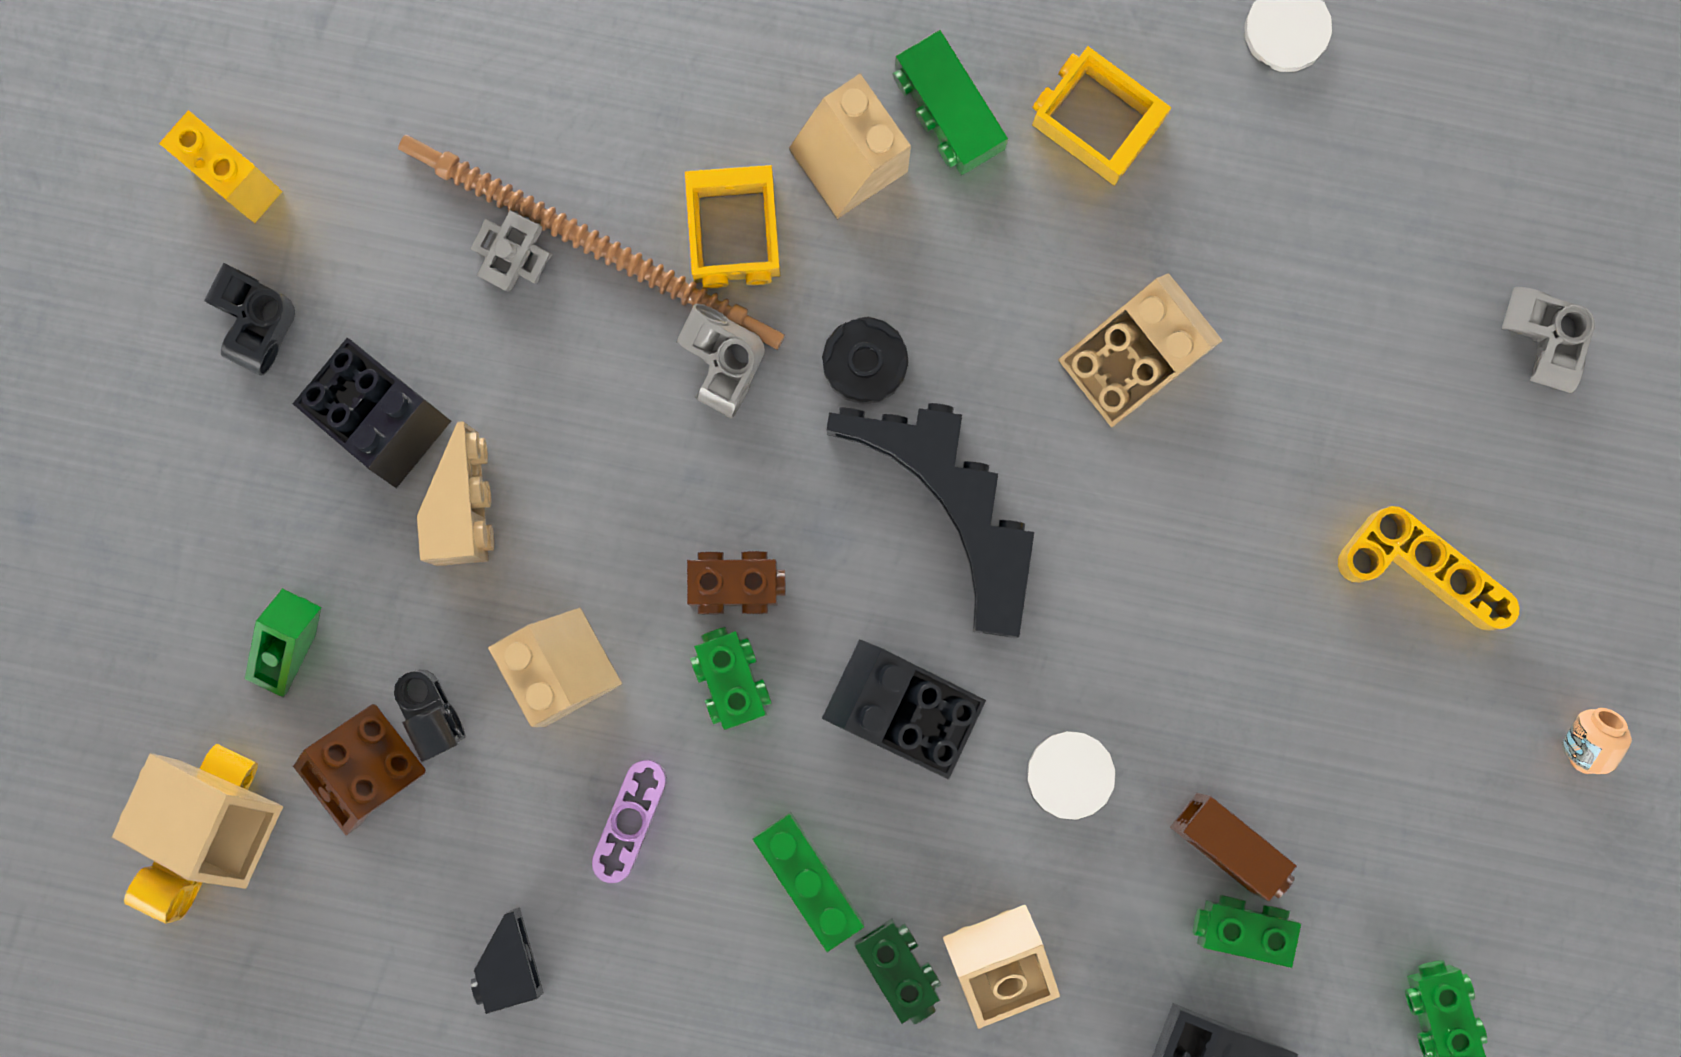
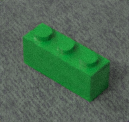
M941 30L936 31L896 55V71L892 73L893 78L904 96L911 94L917 103L918 108L915 109L916 116L927 132L932 129L941 142L937 146L938 151L949 168L956 166L962 176L1006 149L1008 137Z
M791 812L754 836L752 840L826 952H829L864 928L863 920Z

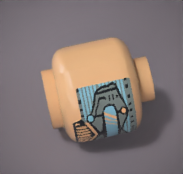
M1598 708L1581 712L1567 732L1562 744L1565 754L1570 759V763L1578 771L1585 774H1608L1616 769L1628 751L1632 738L1627 722L1622 716L1610 709Z

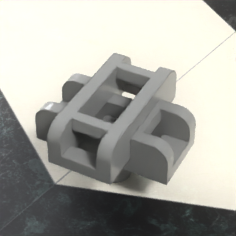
M509 210L502 226L485 219L470 248L486 257L477 276L508 292L514 287L519 275L537 284L547 260H550L552 256L550 252L535 245L543 227ZM493 231L494 234L487 248L483 247L490 232ZM530 252H533L526 269H524L523 266ZM494 267H497L498 269H500V270L506 272L507 274H504V273L498 271V270L495 269Z

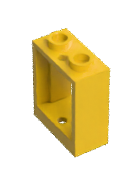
M1087 46L1079 57L1073 53L1064 63L1058 73L1063 79L1056 88L1051 90L1049 87H1046L1032 107V109L1037 111L1032 126L1115 186L1164 122L1172 107ZM1085 73L1143 115L1110 160L1052 118Z
M189 110L159 143L253 223L258 221L283 192L254 164Z
M772 165L685 171L691 270L694 281L702 283V286L705 288H722L729 285V280L746 279L747 285H764L771 283L772 277H781ZM763 193L768 261L704 266L700 198Z

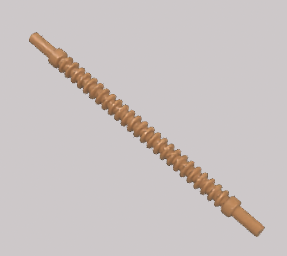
M407 134L401 139L398 149L434 168L437 176L445 180L453 178L456 186L464 183L466 191L475 189L477 197H481L484 194L488 203L496 200L498 208L507 206L508 212L511 210L518 212L519 215L525 218L528 217L530 221L539 223L543 227L542 231L550 229L552 237L560 234L564 243L569 240L573 241V248L582 246L584 247L583 252L585 254L594 252V258L596 260H599L601 257L605 258L607 266L615 263L617 271L626 269L627 276L637 275L639 283L647 280L649 288L652 289L655 286L660 288V294H664L666 291L671 293V300H675L677 297L681 298L683 306L688 303L692 304V308L694 304L709 306L722 313L729 320L754 332L761 338L763 343L776 350L781 346L785 334L747 315L748 310L741 305L735 304L732 307L729 305V299L718 300V293H714L712 296L708 295L707 288L697 289L695 281L687 284L685 276L676 278L674 270H670L668 273L665 272L664 265L654 266L652 258L644 261L642 253L631 254V247L621 249V243L619 241H616L614 244L610 243L608 235L600 238L598 230L589 232L587 224H583L581 227L578 226L576 218L568 221L566 213L563 212L557 215L555 207L545 208L544 201L536 204L532 195L527 198L523 197V190L514 192L511 184H507L505 187L502 186V180L500 178L494 181L491 180L489 172L481 175L479 167L470 169L468 161L460 163L459 157L449 151L441 153Z

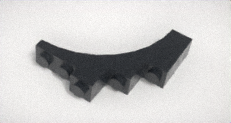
M928 403L927 409L919 408L916 425L907 424V417L894 414H882V420L864 418L865 411L854 408L840 407L838 414L829 412L826 429L828 436L860 443L890 457L917 477L941 503L959 534L970 564L975 598L973 632L1018 638L1020 636L1035 532L1025 531V523L1012 520H999V526H991L998 473L989 472L990 465L979 462L964 461L963 468L955 467L962 415L953 413L954 407L938 403Z

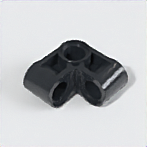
M223 263L204 299V302L237 318L224 338L221 356L263 376L272 367L278 355L280 345L294 320V305L286 296L259 283V280ZM270 300H276L278 304L277 314L274 318L265 321L262 315L264 305Z
M419 669L405 673L397 680L394 687V696L405 718L402 724L421 762L458 745L457 742L466 737L463 725L456 711L449 703L439 680L433 673ZM413 678L420 679L427 685L428 693L423 702H416L408 695L407 686Z

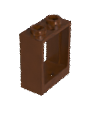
M1196 793L1170 826L1172 830L1249 892L1264 900L1270 901L1273 896L1280 898L1294 882L1295 877L1291 873L1297 865L1211 796Z

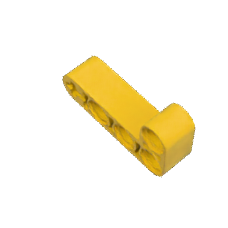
M1390 506L1372 513L1343 548L1338 557V568L1342 576L1351 582L1357 583L1377 578L1393 561L1481 630H1498L1510 627L1519 616L1520 606L1518 600L1510 591L1401 507ZM1384 516L1390 517L1396 522L1397 534L1393 539H1389L1381 533L1380 522ZM1419 544H1424L1431 550L1432 560L1427 567L1419 564L1416 560L1415 550ZM1358 550L1367 553L1370 557L1371 567L1366 574L1359 572L1354 567L1353 556ZM1455 571L1462 573L1467 582L1466 589L1462 594L1455 592L1450 584V578ZM1476 597H1477L1479 600H1481V601H1476V602H1471V603H1470V601L1473 600V599H1475ZM1497 602L1498 605L1495 611L1499 614V617H1489L1492 609L1486 603Z
M215 744L207 753L199 769L248 790L256 774L258 763L226 747ZM154 861L152 866L144 867L136 874L125 894L124 904L168 924L180 920L186 915L203 882L189 881Z

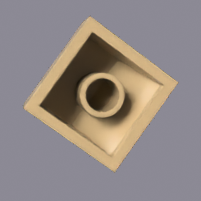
M1026 904L1013 910L1004 911L995 917L972 926L963 927L957 932L943 937L978 1029L1060 997L1043 943Z

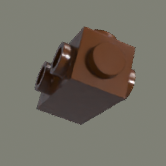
M698 552V560H687V604L689 606H698V614H724V606H742V614H768V606H777V596H786L785 569L777 570L776 559H768V552H741V560H724V552Z

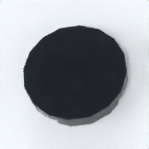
M872 317L857 318L838 326L826 340L822 355L824 376L831 388L845 400L859 404L878 403L893 395L903 383L909 364L907 348L899 332L887 322Z

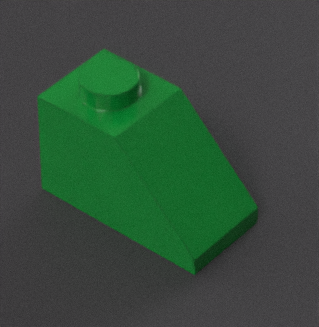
M282 588L255 622L244 679L284 698L316 636L322 607Z

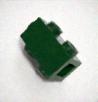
M890 919L854 941L855 948L901 1024L910 1019L913 1024H917L936 1012L934 1004L939 1002L940 998L935 989L942 986L929 962L922 966L918 962L912 951L919 946L906 924L897 927L894 920Z

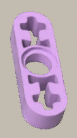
M639 761L629 768L592 858L593 871L603 882H620L633 869L667 784V775L664 768L655 761ZM647 768L654 770L653 778L658 781L657 787H649L642 799L651 801L649 810L639 802L625 801L627 792L632 796L637 795L640 782L634 779L637 772L644 773ZM626 808L637 810L642 817V826L634 834L622 832L617 824L619 813ZM611 833L621 841L635 843L632 851L627 846L623 847L619 861L625 864L624 869H616L612 875L605 872L607 864L601 861L603 855H611L616 847L617 842L608 841Z

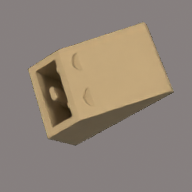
M1167 273L1151 282L1059 358L1058 361L1112 428L1223 340L1172 276Z
M464 421L457 422L417 514L420 560L435 566L489 562L488 551H494L495 547L493 527L491 524L486 525L485 508L491 507L490 485L488 481L482 480L481 464L488 463L487 443L485 438H479V432Z

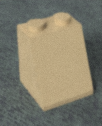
M861 73L821 100L789 147L790 152L837 219L906 174L909 168L911 145Z
M581 608L527 625L488 647L531 727H547L622 685L618 674Z
M150 753L139 773L137 783L126 807L120 815L112 837L189 881L246 889L283 806L181 760Z

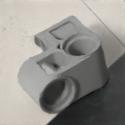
M1515 287L1510 298L1502 329L1531 337L1533 341L1538 342V352L1529 381L1568 393L1574 392L1583 375L1585 357L1595 329L1593 314L1582 305L1551 297L1538 290ZM1564 316L1569 317L1575 323L1576 333L1574 337H1569L1562 331L1561 320Z
M694 304L676 342L693 354L703 358L704 362L710 365L707 370L709 373L695 398L729 418H733L743 403L750 388V382L763 359L765 352L764 344L761 338L754 332L729 320L719 311L703 304ZM733 344L741 345L747 350L749 354L748 363H742L735 359L732 353Z

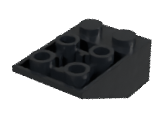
M348 337L292 403L366 468L396 489L451 422L448 417Z
M859 639L822 719L949 779L986 700L881 647Z
M1172 1003L1152 1057H1298V1053Z

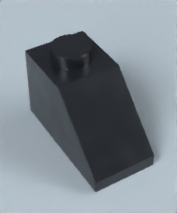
M520 908L513 909L504 914L474 969L476 978L471 979L473 997L477 1005L483 1004L486 1014L538 999L544 993Z

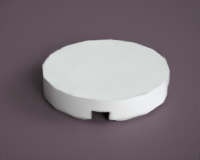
M1256 0L1251 6L1245 21V41L1252 55L1259 62L1262 60L1266 65L1271 66V69L1279 72H1297L1312 65L1326 50L1332 35L1331 15L1323 0Z
M1065 731L1049 736L1035 748L1028 762L1027 781L1032 797L1043 810L1058 818L1077 820L1093 815L1107 803L1114 789L1115 767L1110 753L1100 741L1085 733Z

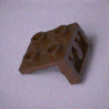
M375 704L368 706L304 749L293 765V768L345 835L358 828L372 811L421 778L426 772L425 767Z

